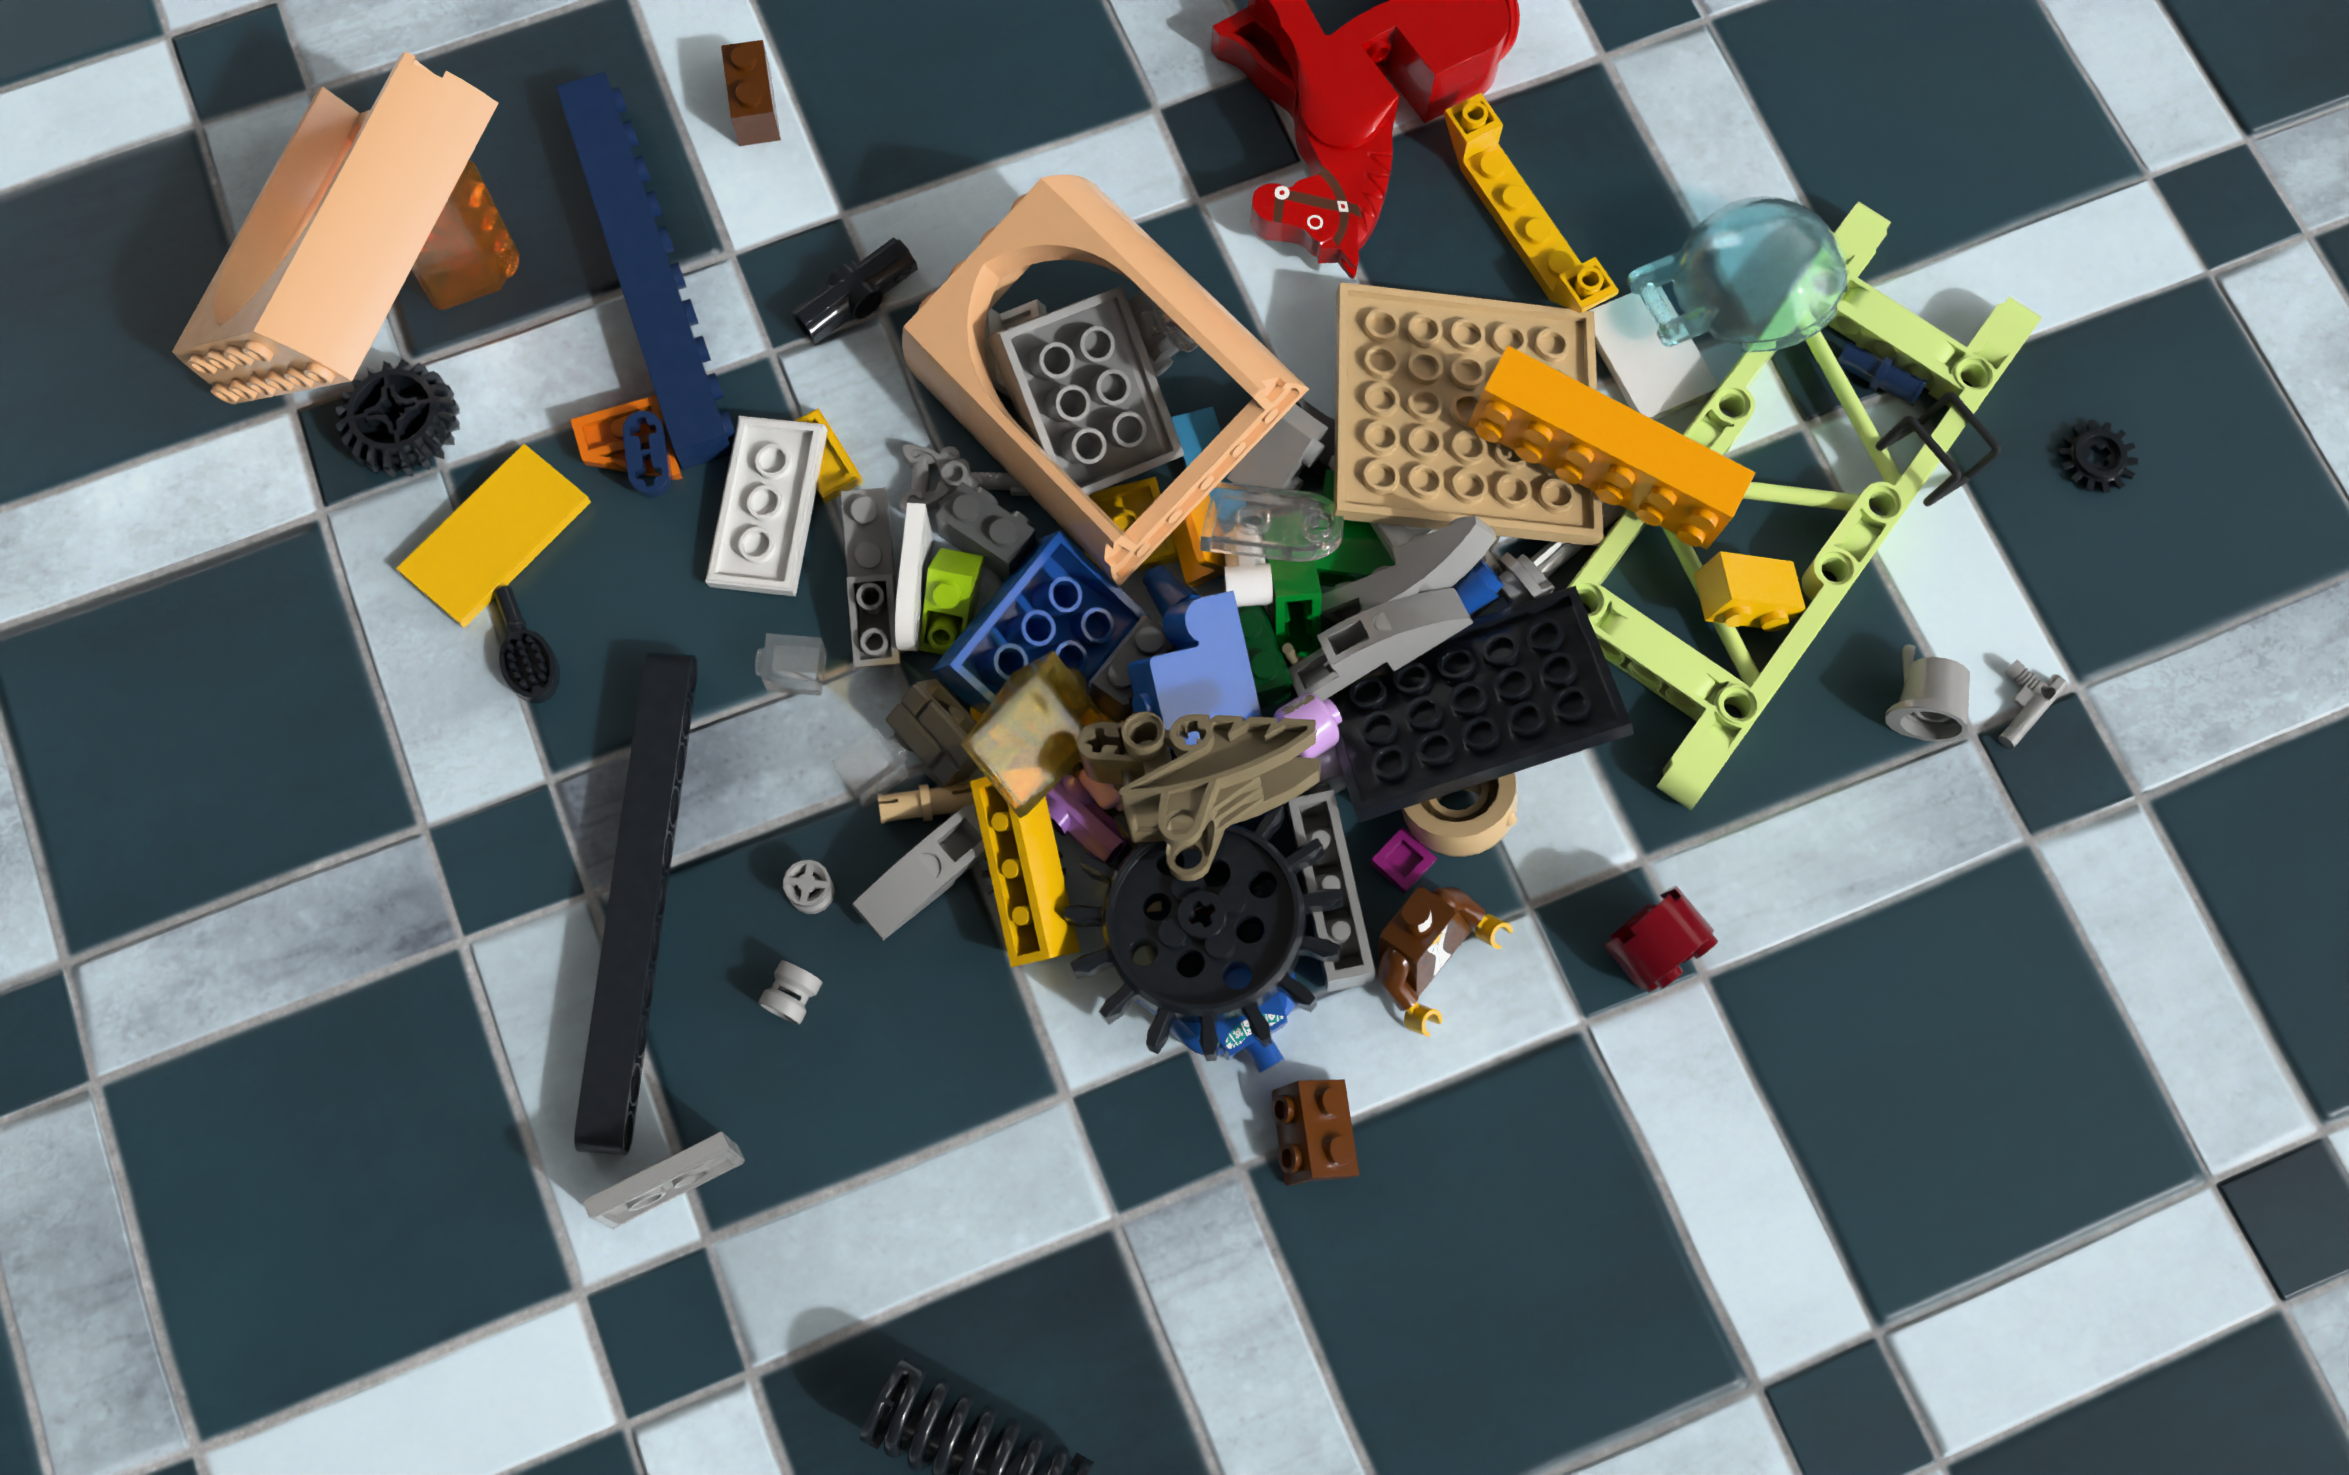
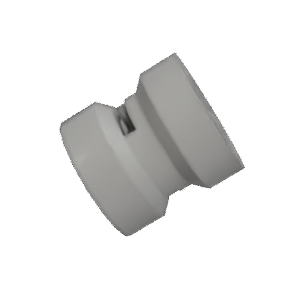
M781 960L774 972L775 982L771 988L764 990L757 1003L774 1015L793 1024L800 1025L807 1013L805 1005L809 997L817 995L823 982L808 971Z

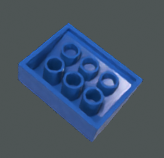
M1059 530L1040 538L937 662L931 672L964 702L1025 744H1031L1044 757L1050 758L1091 706L1086 700L1089 681L1143 615L1150 616Z

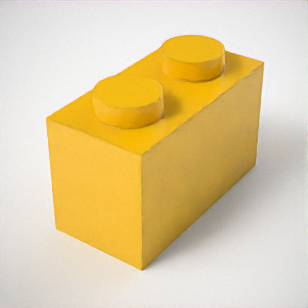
M1720 551L1694 573L1705 621L1725 623L1729 627L1762 628L1764 631L1772 632L1788 626L1790 620L1806 609L1793 561Z

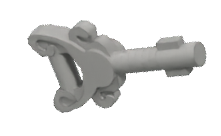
M905 444L902 447L905 461L912 469L911 491L909 490L902 497L899 504L900 510L904 514H906L907 503L926 504L927 512L937 507L941 509L961 482H964L973 489L981 487L985 490H1010L1011 496H1028L1029 494L1009 473L971 472L969 463L965 459L960 458V453L955 447L947 446L942 449L940 454L918 445ZM930 469L938 470L941 480L936 490L929 492Z

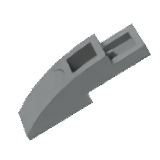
M884 487L840 491L854 668L900 664V650L897 649L895 639L897 591L887 490Z
M1474 515L1454 519L1450 522L1449 526L1432 533L1415 535L1407 543L1393 548L1396 565L1379 567L1367 577L1354 582L1339 583L1332 588V591L1322 594L1321 614L1338 624L1362 611L1389 601L1426 591L1451 588L1476 565L1496 540L1495 531Z
M1454 588L1431 590L1405 596L1362 611L1318 634L1317 637L1322 648L1289 667L1288 671L1298 697L1302 694L1310 693L1324 701L1385 662L1395 672L1468 627L1473 621Z
M975 803L969 807L967 805L945 821L852 903L853 909L881 941L885 940L952 887L957 878L986 856Z

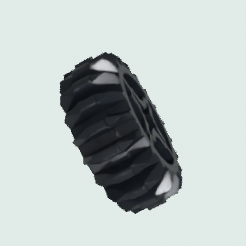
M401 359L396 369H394L390 363L383 361L382 371L377 373L373 369L366 367L367 378L363 381L353 378L352 385L355 390L353 392H341L345 405L335 407L336 415L340 419L335 425L338 434L342 437L341 444L348 453L352 454L356 463L362 466L366 465L371 472L377 475L384 470L388 476L395 478L402 468L407 475L413 477L416 465L421 464L423 468L430 470L429 459L433 456L444 459L445 453L441 447L443 445H455V438L451 432L460 430V422L456 417L460 414V409L453 397L454 393L450 386L444 383L438 373H435V371L429 372L420 363L412 368L408 362ZM401 395H417L425 399L418 401L416 397L403 398ZM377 436L380 440L391 438L395 443H380L369 438Z

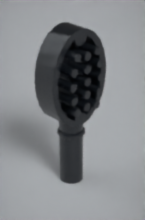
M500 587L494 591V595L505 623V631L508 632V636L502 643L499 653L502 675L509 687L521 699L529 703H543L555 694L559 685L560 668L557 657L541 635L527 630L526 622L523 621L512 587Z

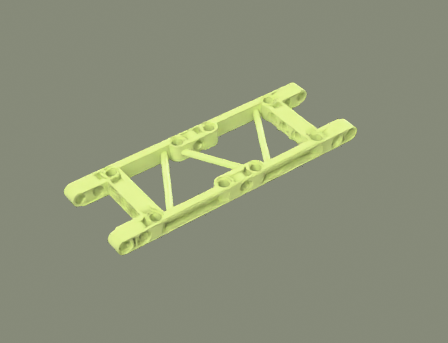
M1859 201L1682 434L1721 455L1727 453L1743 432L1755 409V400L1747 389L1795 325H1797L1884 482L1870 484L1861 494L1759 482L1750 483L1743 499L1848 511L1802 577V589L1811 600V603L1763 670L1759 673L1736 627H1729L1725 623L1712 622L1743 682L1601 586L1646 526V523L1642 522L1636 516V513L1628 509L1624 511L1567 587L1576 586L1582 602L1590 608L1592 613L1587 615L1605 659L1697 721L1663 768V778L1656 786L1690 811L1702 797L1940 462L1924 443L1907 469L1901 474L1888 449L1885 448L1882 451L1876 449V443L1881 437L1816 322L1825 328L1829 325L1856 343L1855 346L1861 349L1865 348L1883 360L1887 356L1894 360L1893 365L1922 380H1927L1925 388L1930 390L1928 394L1939 400L1947 392H1954L1974 414L2042 319L2040 315L2009 296L2004 303H2000L1995 307L1966 347L1862 281L1858 276L1876 254L1877 247L1887 235V229L1891 221ZM1816 287H1820L1826 292H1822L1818 290ZM1963 380L1969 382L1973 387L1966 385ZM1951 401L1946 404L1949 410L1931 434V437L1945 453L1968 423ZM1720 409L1731 411L1735 417L1725 415ZM1870 506L1879 508L1884 516L1875 514ZM1662 527L1699 597L1694 573L1703 566L1692 546L1683 543L1677 538L1675 533ZM1822 571L1832 573L1838 582L1828 580ZM1731 704L1736 706L1740 710L1742 718L1730 716L1726 712L1724 705Z

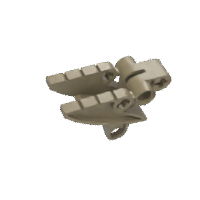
M1145 711L1129 716L1124 723H1091L1082 729L1077 738V746L1086 775L1099 783L1123 784L1119 793L1131 840L1134 843L1165 841L1167 843L1166 858L1168 869L1172 876L1182 881H1195L1202 878L1209 871L1226 828L1270 811L1296 798L1320 782V758L1296 757L1316 744L1317 728L1316 720L1283 718L1278 722L1277 718L1250 716L1244 720L1243 716L1215 715L1210 719L1209 714H1188L1178 718L1172 724L1170 730H1165L1164 723L1159 716ZM1199 732L1200 739H1196L1197 744L1187 745L1185 738H1189L1188 733ZM1169 747H1172L1173 752L1178 758L1172 760ZM1184 850H1196L1202 855L1201 862L1190 869L1180 868L1175 863L1177 855Z

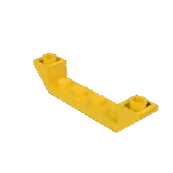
M1482 93L1446 109L1444 117L1461 172L1549 300L1578 313H1583L1616 296L1619 290L1597 258L1594 257L1584 263L1580 262L1498 144L1503 123Z

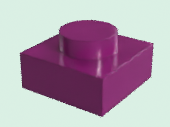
M1402 827L1371 859L1370 865L1405 895L1435 863L1437 857Z

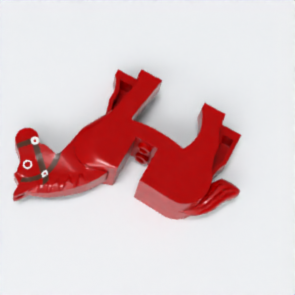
M1248 0L1245 9L1213 25L1212 53L1218 60L1227 62L1240 69L1258 90L1290 114L1293 118L1298 153L1306 162L1312 174L1311 177L1297 181L1292 187H1285L1277 183H1268L1258 187L1254 191L1250 218L1252 230L1265 240L1289 242L1303 246L1311 255L1317 257L1318 264L1337 262L1348 277L1354 279L1359 262V250L1365 245L1376 227L1386 197L1393 157L1392 132L1399 94L1387 80L1386 75L1392 80L1424 123L1444 115L1446 109L1479 93L1485 94L1495 80L1499 62L1509 53L1516 41L1520 25L1518 0H1389L1358 15L1329 36L1324 34L1306 0Z

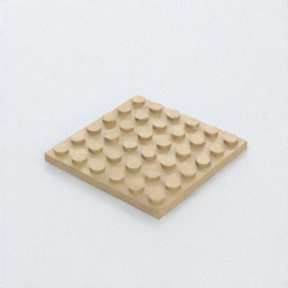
M1340 282L1336 292L1333 519L1439 530L1449 526L1450 522L1454 519L1475 515L1492 528L1496 536L1598 546L1603 539L1602 500L1597 497L1594 491L1580 484H1570L1561 480L1555 471L1539 463L1534 464L1522 460L1514 450L1499 442L1492 443L1482 439L1476 434L1474 429L1467 426L1482 391L1507 345L1597 391L1594 311L1578 313L1569 308Z

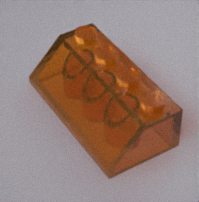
M469 160L411 268L432 305L439 310H445L500 291L507 278L514 275L519 265L520 254L474 162Z

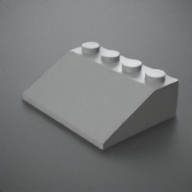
M1118 286L987 336L1022 429L1087 495L1184 456L1123 286Z

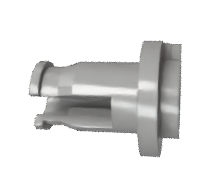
M1506 552L1498 559V563L1504 572L1499 578L1505 585L1497 592L1499 597L1471 613L1470 617L1473 620L1502 596L1508 604L1500 610L1554 592L1555 587L1526 555L1522 554L1519 558L1515 559Z

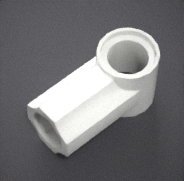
M1250 528L1234 529L1233 533L1224 539L1226 564L1224 566L1225 592L1234 590L1237 607L1273 604L1270 563H1265L1262 536L1256 535Z

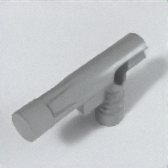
M2018 660L2012 663L2005 671V674L2011 679H2015L2018 685H2022V689L2013 698V702L2022 711L1998 737L1999 742L2008 749H2013L2068 685L2066 680L2057 674H2053L2045 683L2039 680V677H2035L2036 675L2032 674V671H2028V668H2025ZM2041 691L2049 692L2048 700L2044 698Z

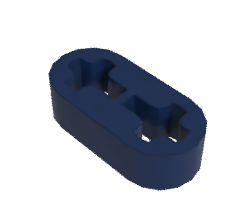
M649 411L632 413L623 424V440L628 477L631 485L640 495L646 498H656L668 491L672 481L666 431L661 420L655 414ZM644 423L648 424L651 430L656 431V433L649 435L650 449L643 450L639 437L633 436L634 433L640 432V425ZM651 459L655 471L662 473V476L655 477L654 485L647 486L644 479H639V476L646 474L645 460Z

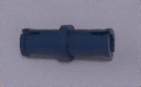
M1850 341L1838 359V363L1843 370L1869 382V388L1875 391L1880 388L1910 403L1909 405L1914 406L1928 382L1893 365V359L1886 356L1883 360L1853 345Z

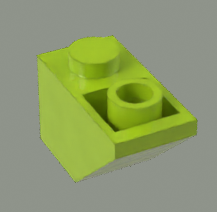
M945 548L938 550L928 567L919 650L944 655L974 619L980 594L984 556Z

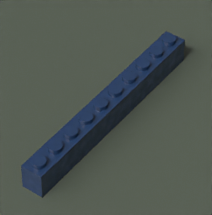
M605 72L557 85V92L679 463L684 470L731 455L732 448L728 438L735 436V429L728 410L719 412L716 400L724 397L716 373L708 375L706 373L703 363L711 361L703 335L694 337L691 326L697 325L699 322L691 299L682 301L679 290L687 286L679 263L670 264L667 254L675 250L667 227L658 228L655 218L663 216L655 191L646 193L643 183L651 181L643 156L634 157L632 147L639 146L631 120L627 122L622 121L620 113L628 110L619 86L611 88Z

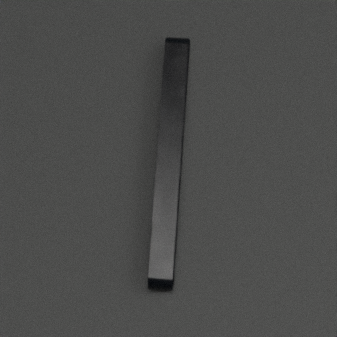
M648 652L644 660L575 1124L574 1144L577 1152L627 1155L632 1145L697 685L698 666L695 655Z

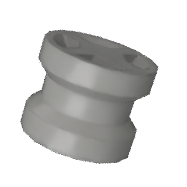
M801 860L793 864L786 871L783 879V889L792 906L799 912L817 914L825 910L832 903L835 895L834 884L826 868L819 862ZM815 889H820V891H817V890H816L815 893L811 894V896H810V898H809V894H810L811 892H813Z

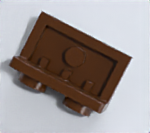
M1345 1079L1296 1081L1274 1089L1272 1091V1116L1276 1122L1280 1150L1279 1164L1283 1171L1285 1185H1298L1307 1181L1349 1179L1359 1176Z

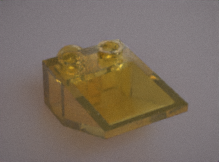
M1054 650L1012 673L961 744L1019 818L1026 816L1081 760L1077 738L1082 729L1091 723L1109 722L1086 693L1087 681L1085 676L1075 668H1067Z

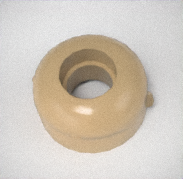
M1515 773L1462 789L1479 795V799L1475 804L1467 809H1447L1439 803V800L1443 797L1441 796L1402 809L1404 821L1412 835L1422 845L1436 853L1451 857H1466L1482 853L1495 846L1505 837L1511 826L1517 823L1518 792Z

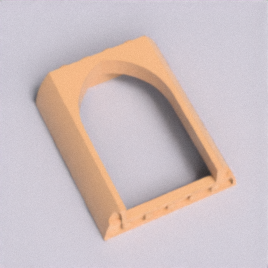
M407 52L402 53L398 58L376 101L368 111L359 113L326 88H318L172 352L192 371L213 386L211 393L214 396L230 404L352 381L492 117L498 102L448 71L445 72L443 78L435 75L416 61L415 55Z
M1062 174L1043 177L1027 194L1016 199L1005 218L996 227L991 228L983 235L980 245L966 260L954 266L949 274V278L935 293L930 294L921 302L917 313L903 327L902 349L910 371L1119 587L1309 390L1301 380L1096 184L1075 175ZM1053 260H1076L1099 265L1120 274L1142 290L1253 398L1125 533L1018 425L1000 401L993 386L985 356L984 339L987 313L1032 264Z

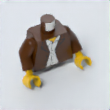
M1420 886L1384 928L1379 937L1377 980L1398 1009L1401 1011L1406 1010L1404 1015L1405 1027L1410 1031L1430 1037V1033L1425 1027L1426 1019L1441 1024L1442 1015L1438 1010L1418 1004L1417 1001L1420 994L1469 935L1471 928L1475 927V935L1478 939L1496 949L1502 948L1494 940L1496 931L1502 928L1511 934L1513 932L1510 924L1492 914L1485 915V909L1459 888L1451 886L1435 889L1431 893Z

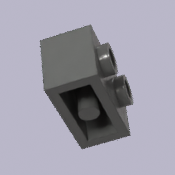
M961 482L935 515L939 536L962 552L984 556L983 566L1006 580L1036 544L1034 525L1020 512L1012 511V513H1009L997 505L996 498L987 490L981 487L973 489L964 482Z

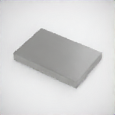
M721 1131L582 1202L590 1218L614 1229L744 1164L743 1161L745 1159L739 1146Z

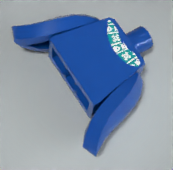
M1261 926L1259 930V940L1262 938L1264 934V929ZM1234 969L1226 976L1225 984L1232 989H1242L1249 984L1252 975L1245 969ZM1293 971V973L1291 974V977L1295 979V975H1294V971ZM1280 991L1258 1007L1270 1025L1271 1035L1287 1024V1016L1295 1008V1004L1289 997ZM1139 999L1135 1001L1156 1016L1157 1011L1151 1009ZM1244 1015L1218 1022L1217 1034L1220 1046L1217 1056L1222 1055L1226 1060H1229L1246 1050L1259 1073L1284 1060L1273 1039V1043L1264 1048L1252 1036L1250 1025ZM1175 1019L1170 1032L1189 1049L1204 1055L1199 1043L1200 1023Z

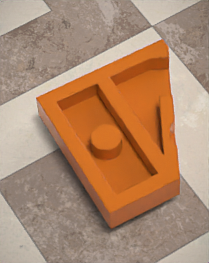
M656 395L570 419L580 455L585 465L628 472L623 440V424L632 413L638 411H649L655 414L661 420L666 431L672 480L683 479ZM644 423L640 425V432L633 434V436L639 437L643 450L650 449L649 435L656 433V431L650 429L648 424ZM651 459L645 460V475L653 477L662 476V473L655 471Z

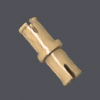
M970 782L929 788L928 784L919 785V790L883 795L882 793L877 794L881 824L923 817V822L933 821L932 816L957 813L964 806L967 805L969 807L973 804Z

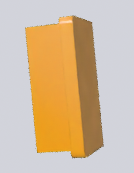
M1208 494L1171 533L1186 585L1195 588L1223 575L1224 566H1226L1224 540L1210 494Z

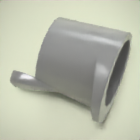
M1905 645L1902 649L1904 687L1899 703L1892 705L1886 711V724L1901 735L1924 741L1948 742L1964 737L1968 733L1970 671L1959 662L1947 658L1928 657L1913 661L1916 646Z

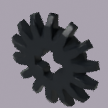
M2088 420L2086 432L2083 431L2079 424H2076L2072 427L2075 438L2066 433L2062 437L2063 442L2071 449L2059 448L2058 454L2064 458L2072 459V461L2062 463L2061 468L2062 470H2078L2070 480L2073 483L2079 481L2083 476L2087 477L2086 491L2090 492L2093 490L2095 481H2097L2103 494L2110 492L2108 481L2120 490L2126 485L2119 477L2133 479L2136 474L2126 468V466L2138 464V458L2127 457V452L2136 447L2134 443L2124 445L2121 439L2126 433L2122 429L2116 435L2109 432L2111 423L2105 422L2102 430L2096 429L2095 421ZM2090 448L2096 453L2101 451L2106 453L2107 457L2103 461L2106 467H2102L2099 463L2091 464L2088 462L2087 458L2091 455Z

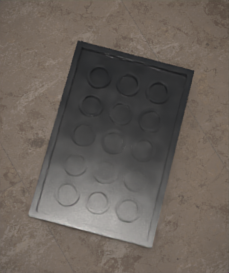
M1576 586L1473 619L1471 625L1395 672L1385 662L1327 698L1334 703L1342 718V722L1337 725L1339 728V741L1335 746L1359 823L1634 734L1631 720Z

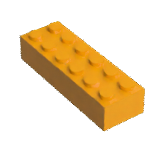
M1507 345L1484 387L1467 425L1474 429L1476 434L1482 439L1492 443L1499 442L1514 450L1522 460L1534 464L1539 463L1555 471L1561 480L1570 484H1580L1594 491L1597 497L1605 503L1621 505L1636 513V516L1642 522L1652 526H1661L1675 533L1677 538L1683 543L1692 547H1702L1706 550L1734 517L1756 473Z

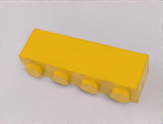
M1040 768L1006 770L971 780L972 794L1010 966L1015 967L1080 952L1075 926L1069 925L1064 917V909L1070 906Z

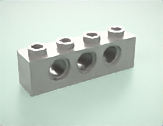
M1330 790L1296 797L1288 801V817L1295 849H1298L1304 843L1318 838L1324 850V855L1315 864L1301 870L1305 893L1323 889H1341L1343 907L1331 911L1310 913L1315 938L1328 939L1341 946L1339 962H1324L1320 960L1326 990L1331 992L1373 983L1375 969L1335 792Z

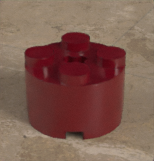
M1673 886L1662 893L1660 896L1663 900L1658 905L1647 904L1610 936L1611 940L1604 942L1602 945L1638 989H1645L1648 993L1657 987L1663 989L1683 973V970L1679 967L1680 963H1685L1692 957L1700 958L1718 943V940L1713 935L1714 929L1677 886Z

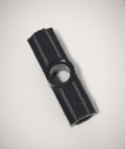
M893 237L858 264L854 261H849L836 268L829 276L825 288L792 311L793 319L803 334L810 341L817 344L852 317L860 320L871 315L881 304L886 292L918 270L917 262L900 239L897 240Z

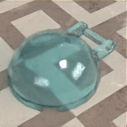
M1760 196L1731 202L1709 214L1695 226L1680 251L1633 270L1628 275L1626 282L1632 293L1640 295L1659 328L1657 336L1663 346L1671 347L1709 332L1717 340L1741 345V353L1765 352L1797 345L1817 334L1837 315V304L1843 293L1848 290V271L1845 254L1837 236L1818 214L1792 201L1778 197ZM1669 282H1672L1673 291L1680 308L1686 313L1676 318H1673L1656 289Z

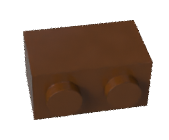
M763 40L722 45L721 51L730 115L739 146L781 140L771 69Z

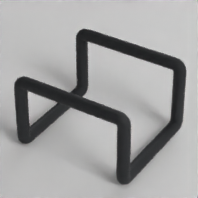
M1954 392L1945 393L1918 419L1913 416L1904 417L1875 446L1877 450L1882 451L1915 431L1952 475L1923 500V504L1927 507L1970 481L2001 453V446ZM1949 401L1992 449L1962 476L1960 469L1923 427Z

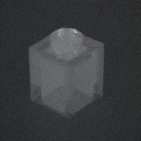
M766 633L765 647L758 648L755 659V673L761 677L766 690L769 692L821 696L827 658L822 638Z
M877 728L832 760L837 775L864 809L878 800L877 794H886L909 776L904 763L909 758L907 753L893 736L886 740Z

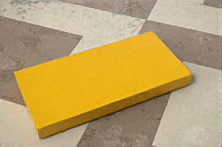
M523 444L396 569L460 626L465 628L495 598L494 591L500 587L507 586L591 501L585 493L526 444Z

